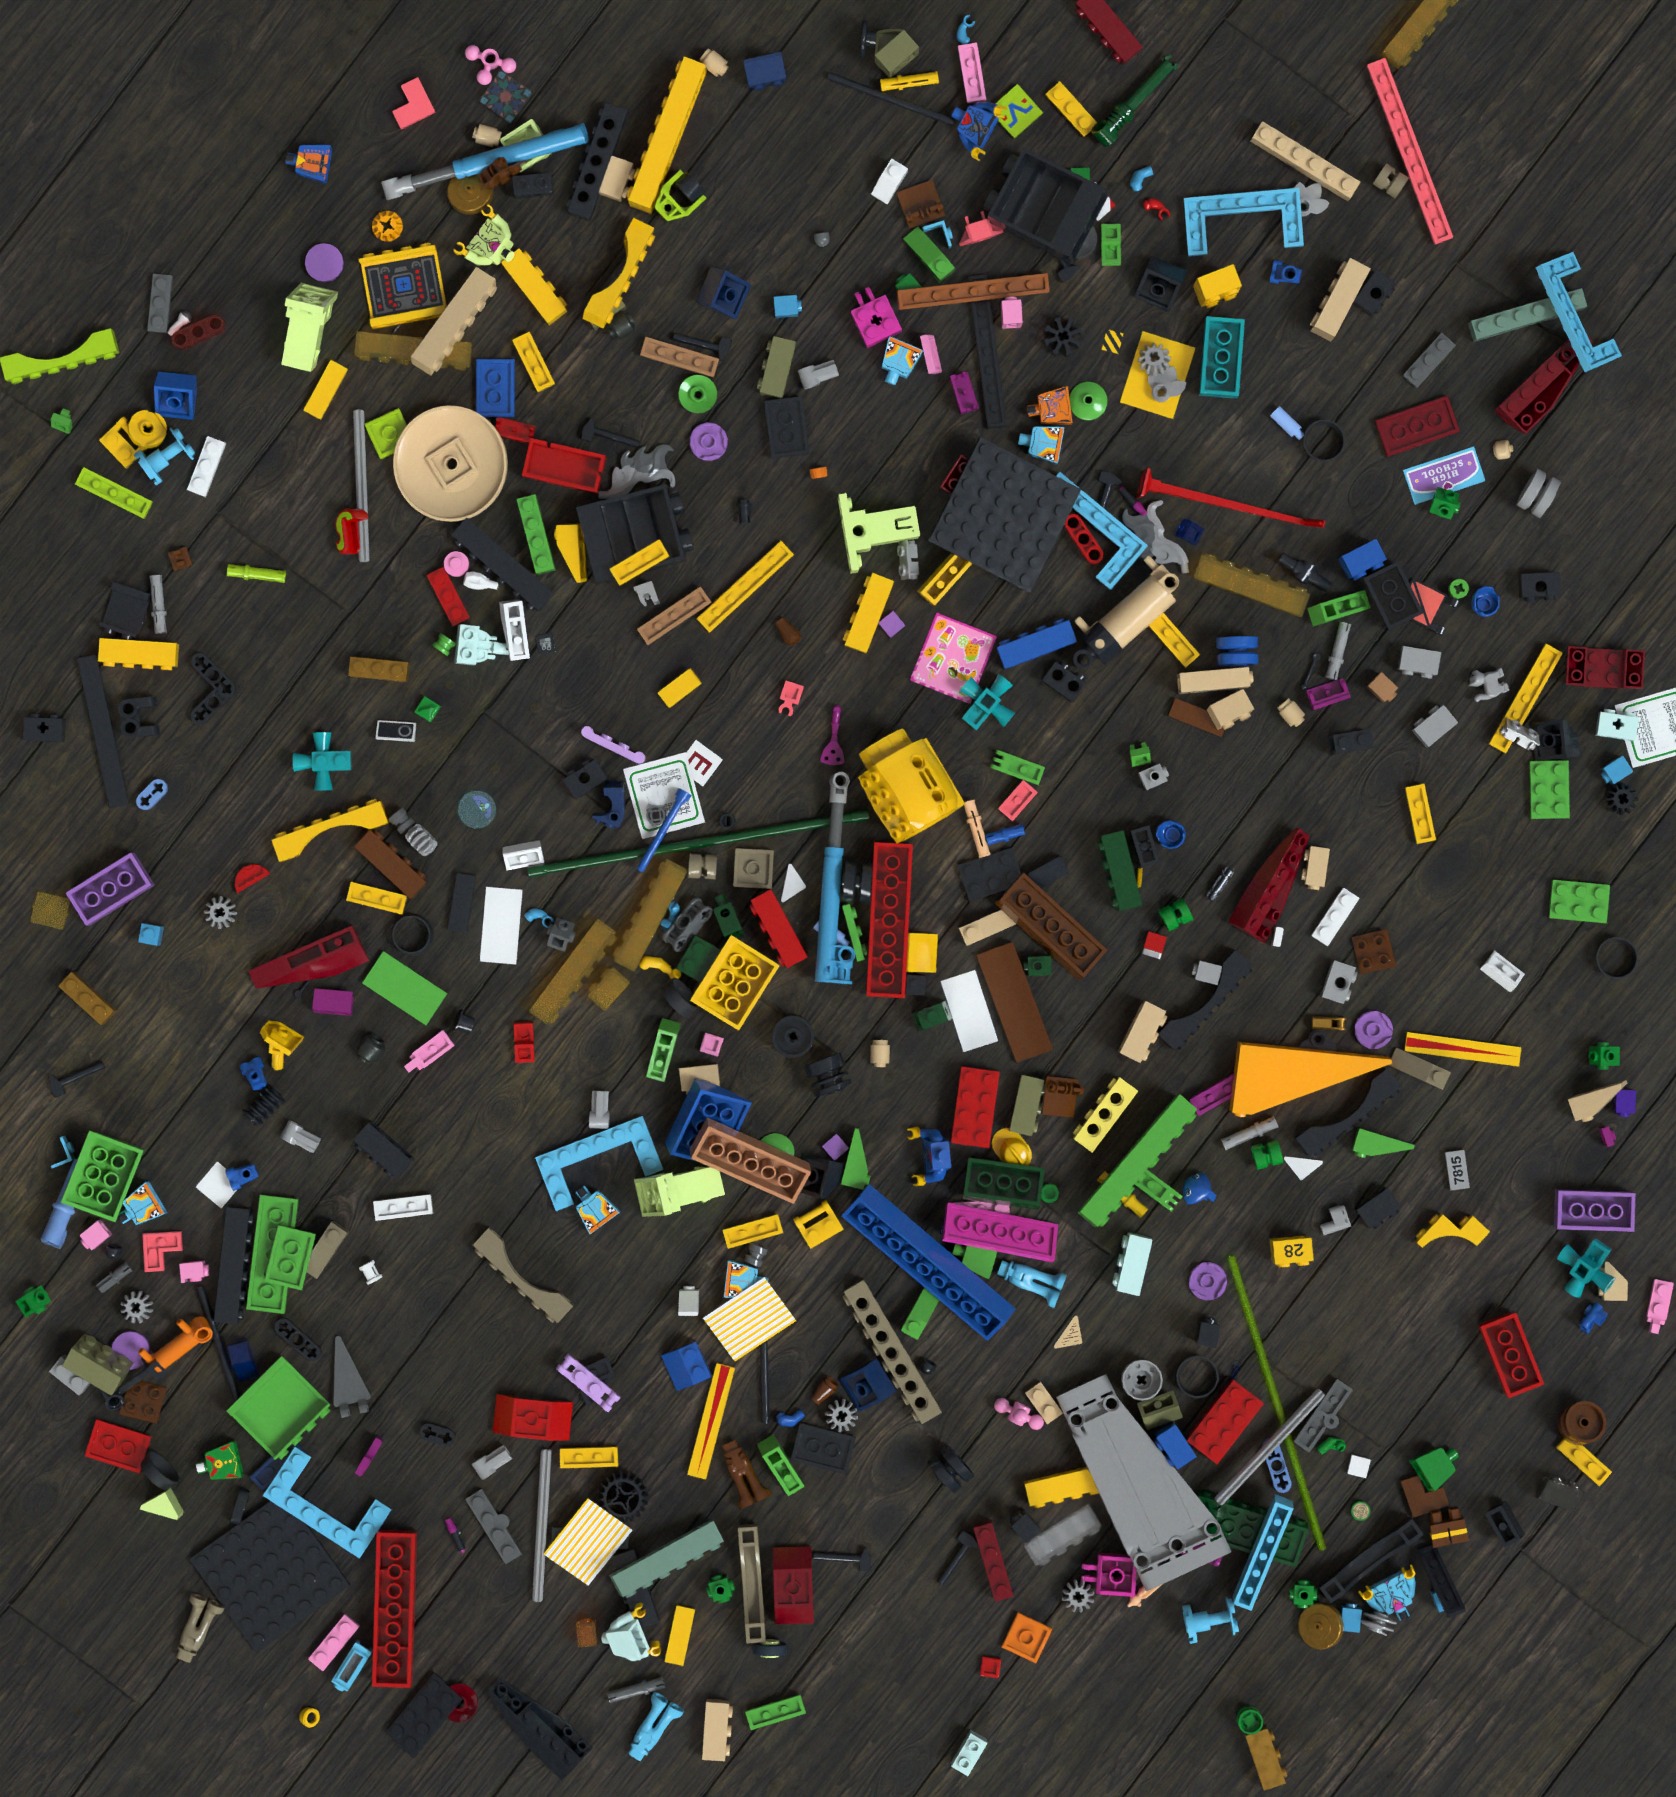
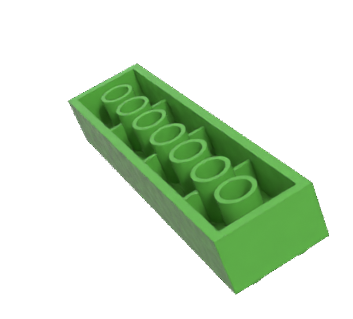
M1180 1094L1175 1096L1077 1213L1093 1227H1103L1110 1219L1108 1214L1111 1211L1115 1212L1122 1204L1120 1200L1123 1197H1128L1133 1192L1135 1182H1141L1145 1178L1147 1168H1153L1160 1160L1158 1155L1165 1153L1172 1145L1170 1141L1173 1138H1178L1183 1133L1184 1129L1182 1127L1185 1124H1190L1195 1119L1197 1108Z

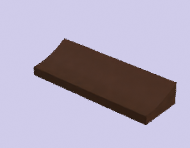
M1024 872L995 902L1004 913L1077 980L1083 979L1107 951L1102 944Z
M1013 942L976 955L1016 1063L1052 1051V1045Z

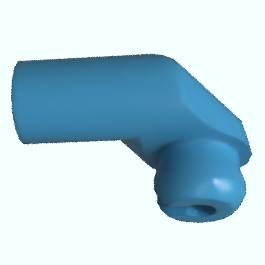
M1151 166L1133 173L1130 180V186L1133 191H1140L1143 179L1153 175Z

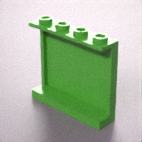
M281 1356L227 1412L234 1417L274 1460L278 1457L282 1460L289 1453L287 1448L291 1444L296 1446L303 1439L301 1434L305 1430L310 1432L317 1425L314 1421L319 1416L323 1419L331 1411L328 1408L331 1404Z

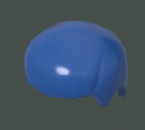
M1483 586L1477 589L1471 597L1472 609L1479 616L1489 617L1498 610L1500 596L1496 594L1493 587Z
M1166 820L1158 826L1156 837L1160 845L1174 849L1184 843L1186 831L1180 822Z

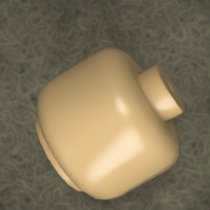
M1508 440L1496 441L1493 445L1495 457L1499 460L1510 458L1511 452H1513V445H1510Z

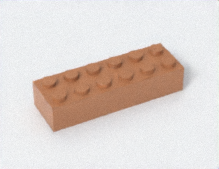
M708 1117L689 1149L691 1159L793 1204L811 1174L810 1163Z

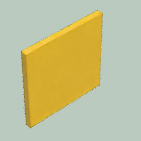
M908 933L906 972L936 973L938 934Z

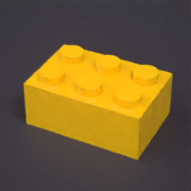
M1233 264L1197 278L1193 287L1201 307L1206 306L1208 309L1216 306L1219 300L1224 299L1226 302L1234 299L1242 285Z

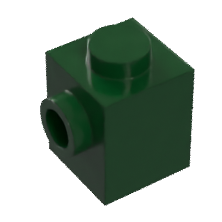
M1051 956L1027 957V961H1024V972H1028V976L1052 975Z

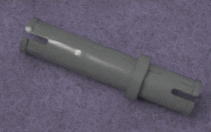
M661 1676L648 1681L644 1679L641 1683L607 1691L609 1702L612 1703L641 1694L648 1695L649 1692L665 1689L664 1678Z

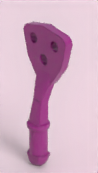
M835 705L832 709L831 740L823 749L820 758L822 763L829 765H841L845 762L843 750L837 739L841 707Z

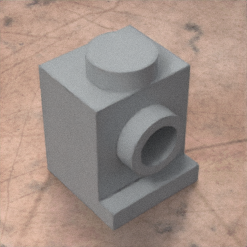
M1160 764L1138 773L1145 791L1167 782L1166 777L1169 776L1166 767H1161ZM1152 773L1158 774L1157 780L1152 779Z

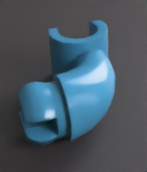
M970 15L965 16L964 21L957 29V40L962 45L970 42L966 28L973 27L975 21L972 24L966 23V19Z
M671 902L669 904L668 920L663 919L661 921L664 931L669 929L679 916L680 906L678 903Z
M532 908L524 915L529 922L536 918L543 919L542 924L547 928L549 927L545 923L546 919L550 918L555 923V920L541 909Z

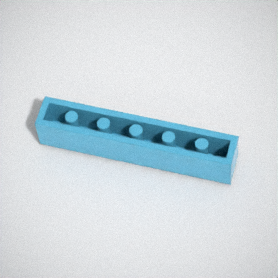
M1274 1494L1234 1591V1605L1252 1611L1294 1509L1292 1500Z

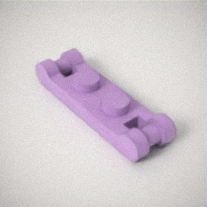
M585 726L581 731L585 738L638 764H642L645 761V755L642 752L633 753L628 750V745L621 742L617 745L611 742V737L603 733L599 736L589 726Z
M568 1353L564 1357L563 1363L557 1365L556 1370L598 1403L605 1411L609 1412L612 1409L613 1403L615 1401L618 1402L621 1397ZM571 1364L576 1367L572 1372L567 1370ZM604 1393L609 1395L606 1401L601 1398Z

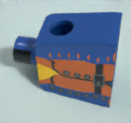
M300 145L298 154L287 153L286 164L295 165V172L299 176L327 184L333 148L331 145Z

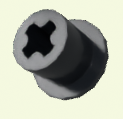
M460 1009L454 1019L452 1032L459 1030L469 1034L474 1026L475 1018L463 1014V1009Z

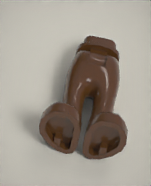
M736 1440L723 1445L728 1470L740 1495L738 1501L739 1510L755 1503L744 1482L743 1475L746 1476L751 1486L756 1502L771 1496V1491L763 1488L759 1483L749 1458L742 1450V1446L739 1447Z

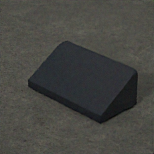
M1059 856L1028 873L1027 876L1042 888L1068 874L1069 871L1062 857Z

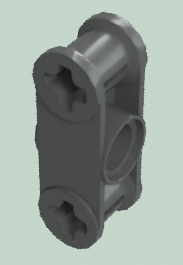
M700 898L692 899L670 928L665 931L663 935L664 942L670 943L675 951H682L694 935L698 933L703 924L711 917V907L705 906Z

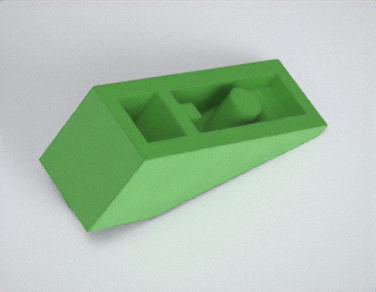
M919 227L903 238L939 283L955 271V267Z
M1363 590L1317 604L1307 609L1314 627L1370 609L1371 607L1366 592Z
M662 1018L646 1077L665 1082L681 1023Z
M855 1128L841 1184L863 1190L864 1186L869 1185L871 1175H867L868 1168L859 1128Z
M1357 1128L1351 1150L1355 1151L1354 1155L1366 1158V1155L1375 1156L1414 1149L1415 1145Z
M925 1287L901 1327L902 1332L916 1340L920 1337L939 1302V1299Z
M774 1434L757 1444L762 1457L788 1496L805 1487Z

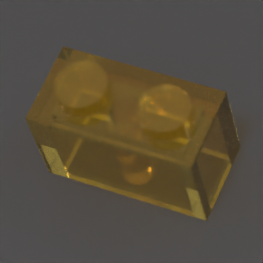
M615 967L611 970L607 968L601 975L603 979L600 983L597 984L595 982L588 989L590 992L588 997L604 1011L610 1007L631 983Z

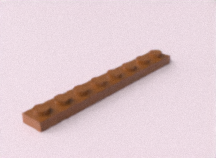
M1048 273L898 290L896 294L898 310L1048 293L1050 290Z

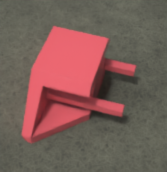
M983 211L980 212L983 220L972 224L969 223L966 216V231L959 246L990 239L1003 233V229L991 224L989 218H985Z

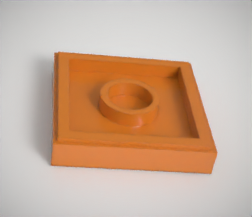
M1017 1612L1001 1647L1037 1663L1052 1628Z

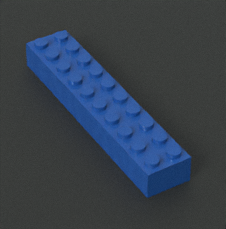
M870 1184L842 1214L841 1217L987 1341L1008 1321L1016 1310L994 1289L988 1286Z

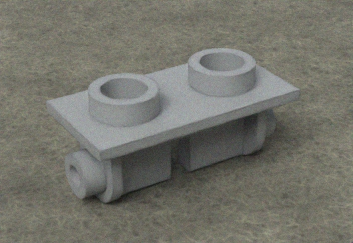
M908 540L898 542L897 554L900 557L899 575L901 580L918 579V562L911 561V558H918L917 544H915V541Z
M1506 717V727L1502 726L1500 729L1503 737L1512 742L1519 737L1516 743L1527 750H1533L1536 745H1540L1539 734L1535 730L1527 729L1518 721L1510 720Z

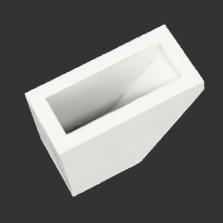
M891 159L871 195L888 205L908 173V168Z
M683 1286V1289L679 1290L678 1316H698L699 1289H695V1286Z

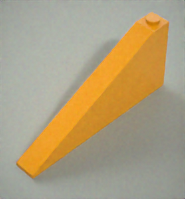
M1238 1042L1229 1110L1235 1116L1246 1117V1114H1255L1392 1064V1059L1388 1056Z

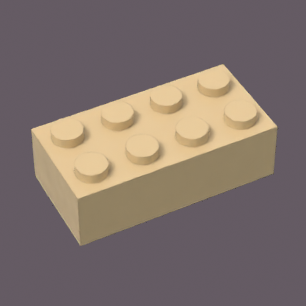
M1352 258L1347 262L1343 261L1337 271V274L1340 276L1332 281L1328 289L1331 292L1330 295H1326L1319 306L1322 309L1321 312H1317L1310 323L1313 326L1311 332L1330 342L1334 339L1371 268Z

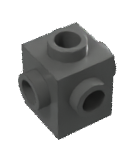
M556 918L555 923L550 924L547 935H550L547 946L565 952L568 943H573L576 932H573L575 924Z

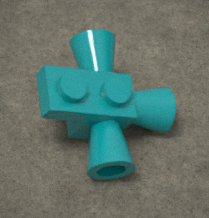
M998 674L990 690L986 688L983 691L971 676L959 691L976 701L962 719L977 730L992 713L999 723L1005 727L1015 712L1000 705L1001 699L999 697L1013 685Z
M332 732L312 733L317 751L312 752V756L293 753L294 772L309 768L317 772L314 791L333 790L329 771L351 770V751H328Z
M1594 1239L1585 1254L1580 1257L1567 1244L1557 1260L1573 1267L1569 1274L1574 1277L1564 1286L1565 1291L1574 1297L1580 1298L1585 1284L1593 1281L1606 1293L1613 1285L1616 1277L1599 1269L1612 1249L1598 1239Z

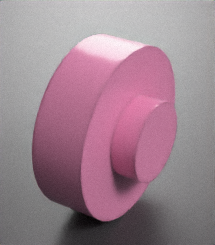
M451 552L444 560V568L449 575L460 577L468 571L469 560L462 552Z

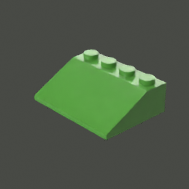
M89 1130L61 1203L116 1222L143 1154V1148Z

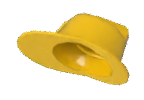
M1003 1128L996 1132L992 1140V1147L1000 1160L1004 1163L1028 1166L1032 1159V1152L1021 1135L1010 1132L1009 1128Z

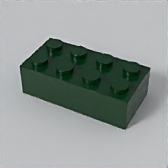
M1124 830L1100 836L1097 846L1099 852H1103L1104 859L1101 861L1104 871H1108L1109 878H1106L1108 889L1113 890L1114 896L1111 897L1113 908L1122 911L1142 906Z
M968 1158L962 1199L1039 1210L1045 1168Z

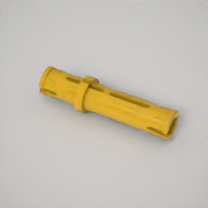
M937 71L902 77L897 75L895 78L880 79L881 91L903 90V88L939 83Z
M1104 1171L1097 1181L1102 1183L1109 1174ZM1134 1194L1121 1199L1124 1206L1131 1209L1139 1218L1148 1210L1136 1199Z

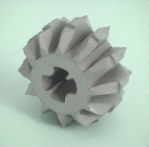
M1152 343V348L1146 345L1145 351L1141 350L1139 352L1141 356L1138 358V363H1141L1140 369H1146L1147 375L1151 371L1153 376L1157 375V371L1163 374V368H1169L1168 362L1171 361V357L1168 356V349L1163 350L1162 344L1158 348L1155 343ZM1154 357L1158 358V361H1156L1155 359V362L1151 361V358L1154 360Z
M420 824L412 826L405 834L411 846L423 856H427L437 846L435 838Z
M220 896L219 902L216 898H212L214 905L211 903L206 904L211 909L204 910L205 914H210L205 920L210 921L213 919L211 922L212 927L218 922V929H222L223 923L225 927L230 926L227 920L235 922L231 915H237V912L231 911V909L235 908L236 905L231 904L228 906L231 899L227 898L224 902L223 896ZM223 908L225 910L223 911L225 912V915L218 917L217 914L219 913H216L217 909Z
M132 1291L131 1297L129 1295L124 1296L127 1302H121V1305L126 1307L121 1310V1313L127 1312L128 1314L124 1318L127 1320L131 1316V1323H135L136 1319H138L139 1323H142L143 1317L145 1319L150 1318L147 1312H153V1309L148 1307L153 1304V1301H146L149 1298L148 1294L142 1298L143 1291H139L137 1295L135 1291ZM134 1302L135 1304H140V1312L139 1310L135 1311L133 1309L135 1307V1305L133 1304Z
M842 1399V1405H839L838 1400H835L836 1407L831 1404L828 1405L829 1409L833 1412L826 1411L825 1415L832 1416L826 1422L834 1421L831 1425L832 1429L839 1425L838 1432H841L842 1426L845 1427L846 1431H849L847 1424L849 1423L854 1427L855 1423L851 1419H858L857 1415L852 1414L857 1411V1408L850 1409L853 1403L849 1402L846 1406L845 1399ZM839 1411L847 1413L844 1420L836 1417L839 1415Z
M1074 1579V1586L1068 1582L1066 1585L1069 1590H1062L1064 1594H1067L1062 1597V1600L1068 1601L1065 1604L1067 1608L1072 1605L1073 1612L1076 1611L1077 1607H1079L1080 1612H1083V1605L1089 1609L1090 1606L1087 1602H1094L1093 1598L1088 1597L1094 1595V1591H1088L1091 1588L1090 1584L1084 1587L1085 1581L1081 1580L1080 1585H1078L1077 1580ZM1075 1592H1080V1594H1083V1597L1080 1596L1081 1599L1077 1600L1073 1595H1076Z

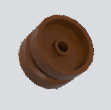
M1581 1401L1563 1409L1558 1419V1428L1564 1440L1570 1444L1580 1446L1595 1442L1601 1438L1606 1430L1607 1421L1604 1412L1598 1405L1589 1401Z

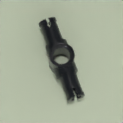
M1284 552L1277 560V562L1290 569L1291 573H1293L1292 576L1303 584H1313L1327 592L1332 582L1319 575L1318 571H1316L1317 568L1306 560L1297 561Z

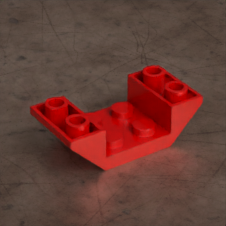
M497 1394L493 1432L510 1437L538 1440H569L573 1402L561 1400L544 1401L516 1398L514 1395Z

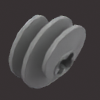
M1374 1611L1375 1614L1363 1613L1371 1621L1361 1620V1623L1370 1630L1385 1636L1387 1634L1383 1630L1394 1631L1393 1628L1385 1623L1397 1624V1622L1377 1611Z

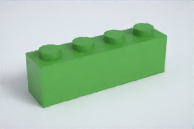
M534 494L517 499L536 574L540 575L556 571L537 496Z

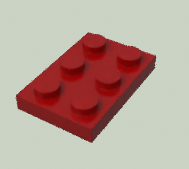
M96 1419L85 1456L141 1473L140 1463L147 1454L152 1436Z

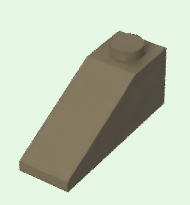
M1395 1048L1391 1057L1392 1064H1389L1393 1068L1442 1090L1451 1072L1398 1048Z
M332 1221L311 1253L307 1273L318 1279L350 1231L337 1222Z

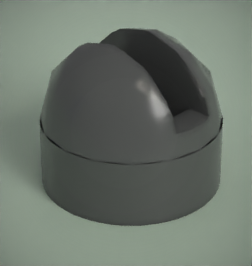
M829 232L815 234V243L820 247L826 246L830 240Z

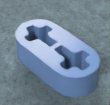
M161 779L152 781L138 795L136 799L137 806L143 810L151 809L167 793L168 784ZM162 783L163 791H157L153 794L152 792L156 789L155 784ZM151 795L152 797L148 801L150 803L149 806H142L143 801L141 798H147Z

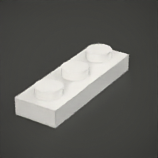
M207 436L187 488L188 491L204 497L207 496L226 446L225 442Z
M1342 888L1311 936L1328 946L1358 902L1359 897Z
M431 1194L373 1201L375 1221L433 1214Z

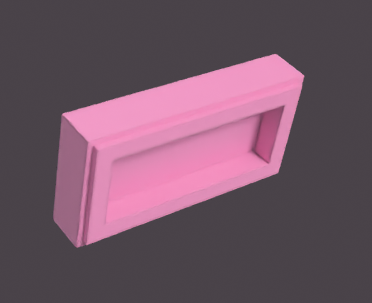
M920 336L928 374L942 373L934 336Z

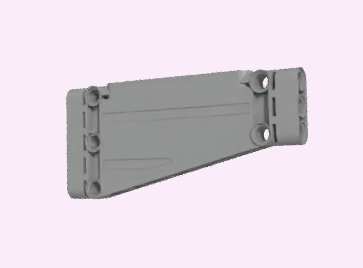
M1107 1374L1056 1397L1107 1512L1146 1591L1232 1552L1220 1524L1175 1468L1170 1466L1163 1453L1121 1403ZM1112 1391L1113 1394H1110V1395H1108V1396H1106V1397H1104V1398H1101L1102 1395L1107 1394V1393H1109V1392ZM1095 1399V1402H1093V1403H1091V1404H1089V1405H1086V1406L1083 1405V1404H1085V1403H1087V1402H1089V1401ZM1108 1399L1116 1401L1114 1409L1107 1408L1106 1401ZM1076 1407L1078 1408V1410L1073 1411L1069 1414L1066 1413L1067 1411H1070ZM1073 1415L1081 1417L1080 1425L1072 1424L1071 1417ZM1210 1523L1215 1524L1217 1527V1531L1213 1535L1209 1534L1206 1530L1207 1525ZM1218 1535H1221V1538H1218L1212 1542L1210 1541V1539ZM1175 1539L1182 1543L1179 1551L1174 1550L1171 1546ZM1201 1543H1204L1203 1546L1193 1550V1547ZM1184 1551L1187 1552L1186 1554L1178 1558L1175 1557V1555H1178ZM1139 1556H1144L1147 1559V1564L1144 1567L1137 1565L1136 1560ZM1169 1559V1562L1158 1566V1563ZM1149 1567L1152 1568V1570H1149L1143 1574L1140 1573L1141 1571Z

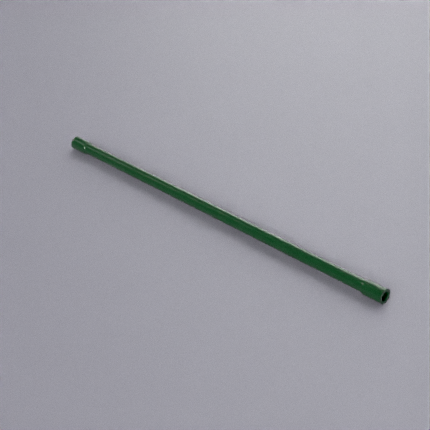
M868 809L843 814L842 824L869 821ZM831 816L663 844L658 846L653 856L830 826ZM649 847L550 864L527 866L528 875L531 878L554 872L643 858Z

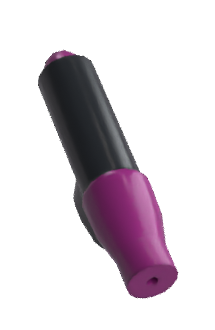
M1120 487V493L1137 512L1145 516L1148 512L1144 509L1143 505L1126 487Z
M450 1517L445 1520L448 1531L458 1551L464 1553L465 1546L460 1537L461 1532Z

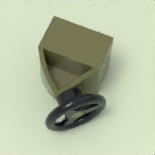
M866 19L862 20L860 57H865L866 47H875V63L888 78H892L919 54V46L905 30L885 29L877 33L874 31L867 32L868 22Z

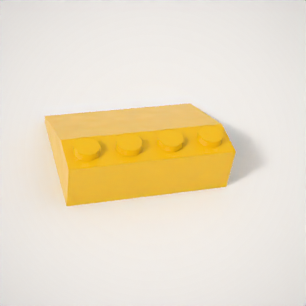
M730 935L690 1001L739 1031L780 965Z

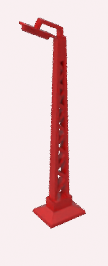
M1150 468L1142 470L1136 498L1139 499L1147 492H1159L1310 527L1324 528L1326 521L1309 518L1302 520L1301 518L1161 483L1160 480L1152 479Z

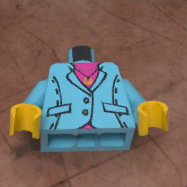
M1410 1565L1411 1568L1408 1571H1405L1404 1567H1402V1572L1399 1571L1369 1587L1365 1586L1367 1591L1364 1593L1359 1591V1594L1370 1607L1380 1613L1386 1612L1389 1615L1395 1612L1399 1621L1406 1619L1410 1616L1406 1606L1412 1603L1411 1599L1415 1595L1416 1582L1413 1566Z

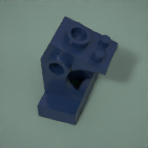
M625 781L605 782L604 796H608L611 799L612 808L607 812L593 813L592 818L596 819L595 823L600 824V821H602L606 827L612 829L614 827L619 828L625 815Z

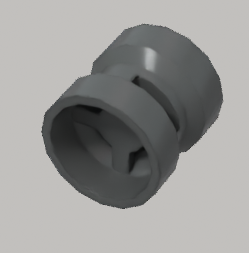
M652 806L648 809L646 818L651 824L660 825L664 822L666 813L663 808Z
M401 808L389 818L390 823L397 826V831L400 834H403L415 823L412 818L406 815L407 812L404 808Z
M751 1242L749 1254L745 1255L744 1261L761 1267L763 1263L762 1258L767 1254L768 1249Z

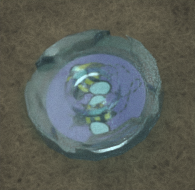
M471 791L460 800L458 815L461 821L468 827L475 829L484 828L494 820L496 804L488 793Z

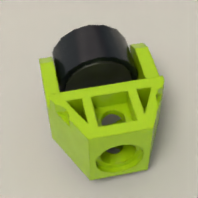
M680 169L661 187L654 208L667 222L685 217L706 199L703 195L705 191L687 171L683 174ZM675 183L694 204L685 208L680 207L669 195L671 185ZM666 204H669L671 206V210L669 212L665 211L664 206Z

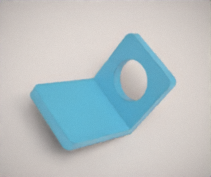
M944 221L923 227V232L942 227L948 249L951 248L950 239L953 236L950 227L946 228Z
M66 1136L60 1137L68 1159L52 1165L51 1168L58 1167L75 1159L73 1144L68 1142Z

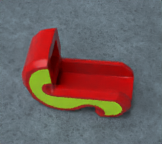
M346 508L339 512L335 523L336 531L340 536V540L336 541L339 553L357 554L360 550L358 522L369 519L364 509Z

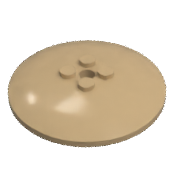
M459 406L432 408L414 418L400 435L393 458L395 479L406 501L427 517L452 522L465 520L466 517L468 519L486 510L500 494L505 483L508 467L506 448L496 428L479 413ZM451 458L457 461V466L453 470L449 469L447 465L448 460Z

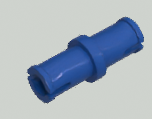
M1020 823L1008 828L1002 827L1001 830L986 833L985 836L990 846L991 844L1001 841L1008 842L1011 838L1025 835L1023 824Z

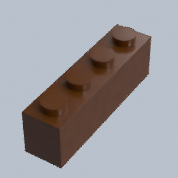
M369 830L354 847L404 894L413 899L428 883L425 880L427 876L419 869L415 871L411 867L413 863L405 856L401 858L397 854L399 850L391 843L387 845L383 841L385 837L379 831L373 832Z

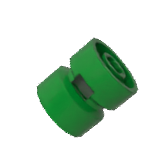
M1183 898L1174 901L1171 907L1166 905L1158 909L1169 932L1178 928L1180 923L1186 924L1193 920ZM1177 909L1181 915L1178 919L1174 913Z
M1277 1139L1266 1142V1145L1257 1144L1251 1146L1257 1170L1267 1168L1269 1164L1273 1166L1283 1164V1157Z
M1252 1705L1242 1706L1238 1710L1236 1721L1239 1728L1246 1734L1258 1733L1263 1726V1719L1259 1710Z

